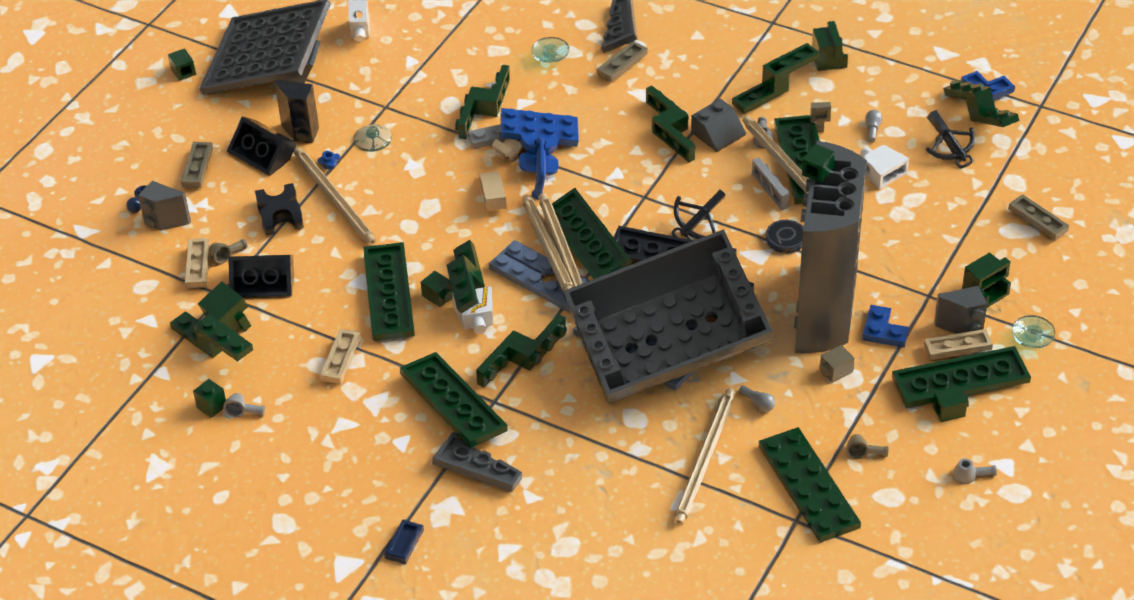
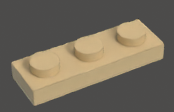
M209 238L188 239L185 274L186 288L207 287Z
M339 329L320 374L321 381L342 384L359 343L360 332Z
M986 329L924 339V347L930 360L990 351L993 347Z

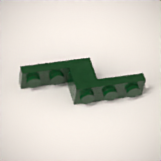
M805 43L764 64L762 83L733 97L732 105L745 114L789 91L790 73L817 60L820 52L809 43Z
M502 64L500 72L496 73V83L492 84L491 89L471 86L469 94L465 95V105L461 106L460 119H457L455 124V130L458 131L459 139H467L475 114L498 117L510 82L509 65Z
M955 80L950 82L949 86L943 88L944 94L947 96L966 99L971 121L999 127H1006L1019 121L1018 113L995 108L991 87Z
M654 86L647 87L646 103L659 113L652 117V133L687 162L690 163L695 160V144L682 135V132L688 130L689 116L687 112L678 107Z
M471 240L453 249L455 260L446 265L456 308L460 313L479 303L475 289L485 287L475 245Z
M185 311L170 322L171 329L211 358H214L223 351L238 362L253 351V345L211 314H208L199 321Z
M558 314L535 340L513 330L476 369L477 384L485 388L490 381L495 379L497 373L508 365L509 361L531 371L535 365L541 362L543 356L553 349L555 343L565 336L567 331L566 318Z

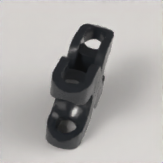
M293 183L285 184L284 191L277 196L266 194L264 189L255 191L258 211L261 215L265 235L274 234L275 226L282 222L291 223L294 229L304 227L301 208L296 199V190Z

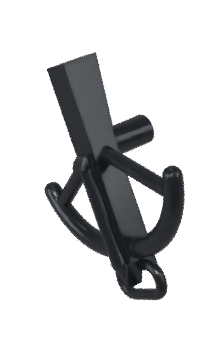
M937 110L930 112L927 119L939 134L935 138L936 143L933 148L927 147L926 151L938 159H956V165L959 168L971 165L973 158L966 154L975 143L974 129L970 127L969 132L950 130ZM953 134L970 136L968 145L962 149ZM944 140L953 154L945 155L935 151ZM967 157L970 159V162L964 165L958 163L961 161L965 162Z
M719 189L704 206L681 202V196H677L673 211L676 222L681 228H674L672 236L678 237L675 235V231L679 230L681 236L687 237V239H690V236L695 239L705 237L693 230L706 218H708L712 233H715L716 229L710 212L725 198L726 194ZM679 205L698 209L699 211L685 224L679 214Z

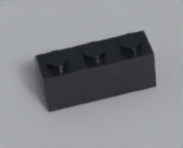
M275 80L274 84L281 126L294 141L313 143L319 130L313 84Z
M242 116L227 152L271 176L290 161L297 142L255 119Z
M293 254L228 257L229 287L240 296H292L294 282Z

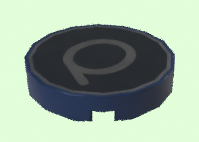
M792 220L773 222L767 228L766 242L770 248L777 252H782V250L787 251V253L798 251L802 248L803 226Z

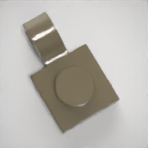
M811 103L810 121L811 123L815 122L818 133L824 132V122H830L831 103Z

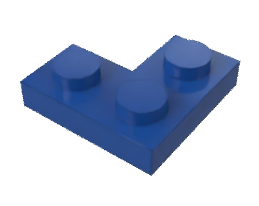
M978 71L961 77V82H972V84H982L983 86L991 87L994 100L1015 91V86L1005 76L987 81Z
M870 305L863 332V340L905 348L909 327L889 323L891 308Z

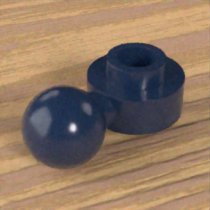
M142 185L135 189V197L130 198L126 203L129 212L137 213L141 210L138 195L147 185Z

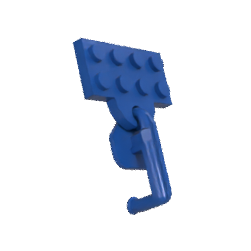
M501 108L500 138L520 140L521 145L528 150L519 156V167L525 172L536 173L535 188L532 191L534 199H539V195L543 193L546 174L553 175L558 172V159L550 153H553L558 145L578 146V117Z

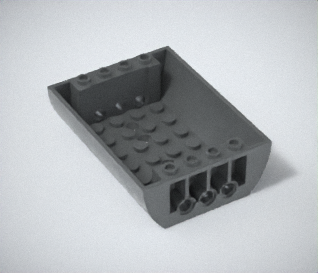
M817 141L816 144L835 151L834 168L822 183L812 179L806 180L805 192H809V194L804 193L803 207H806V209H802L801 222H804L799 298L796 310L798 314L797 316L795 315L794 328H797L795 353L824 352L849 342L857 278L867 160L852 150L823 141Z
M724 229L564 290L576 329L608 404L615 403L773 341V331ZM709 316L717 317L715 322L706 321ZM691 323L698 325L694 330H688L686 327ZM649 339L657 340L655 345L650 346L646 344ZM634 346L638 348L634 353L626 352L629 347Z

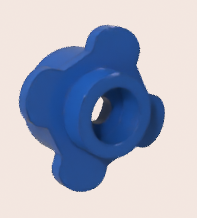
M326 150L317 159L318 164H322L323 168L332 169L337 166L340 154H334Z

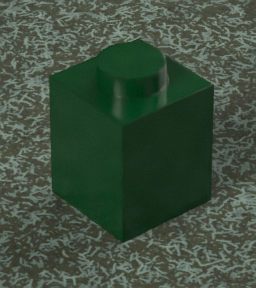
M185 48L168 54L170 69L179 81L196 75L194 60Z
M815 144L803 158L802 176L822 183L834 168L835 151Z
M434 270L420 281L422 296L438 307L452 299L453 291L450 280Z
M211 379L206 380L193 390L197 409L208 417L213 418L223 410L226 401L224 389Z
M959 386L934 392L933 408L940 422L966 417L969 400L967 395L962 393Z

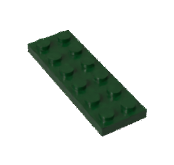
M810 115L774 118V126L780 148L802 171L803 158L816 142L820 141L815 122L811 123ZM787 173L794 203H803L805 191Z
M573 188L552 203L569 248L593 279L633 263L576 188Z
M404 242L363 247L373 341L415 336Z
M1015 346L892 371V379L906 408L933 403L934 392L958 386L962 393L968 396L1026 384L1031 381V375Z
M437 352L400 367L402 377L470 448L508 431V425Z
M799 427L759 440L760 450L819 543L861 528V521Z

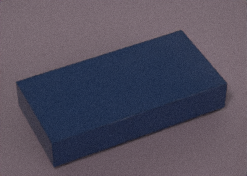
M402 519L384 553L385 559L407 564L424 531V526Z

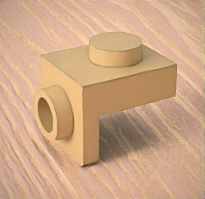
M506 138L503 143L496 139L492 144L496 149V155L504 160L508 158L513 162L523 149L521 143L515 139Z

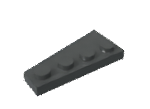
M612 0L609 11L610 19L606 24L608 29L604 33L603 38L605 41L601 45L603 53L638 39L633 0Z
M454 432L451 433L432 458V464L510 492H513L522 480V472L501 459L495 460L491 458V454L485 450L481 452L474 447L470 448Z

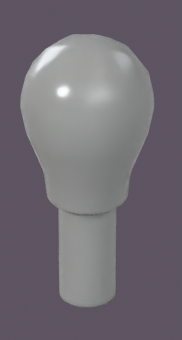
M874 109L868 111L865 116L869 130V142L876 141V131L882 122V114Z
M744 385L740 387L739 393L750 398L760 411L769 412L775 407V398L771 394L753 391Z

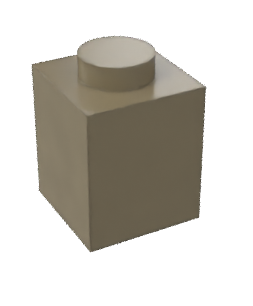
M840 345L821 355L820 372L833 383L853 373L855 358L843 345Z

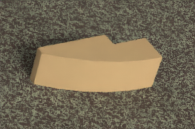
M499 171L479 174L486 210L507 209L505 191Z

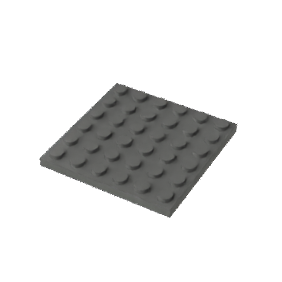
M317 0L232 17L199 88L201 93L213 94L219 91H230L258 84L262 85L274 82L275 80L282 81L301 77L330 8V1Z

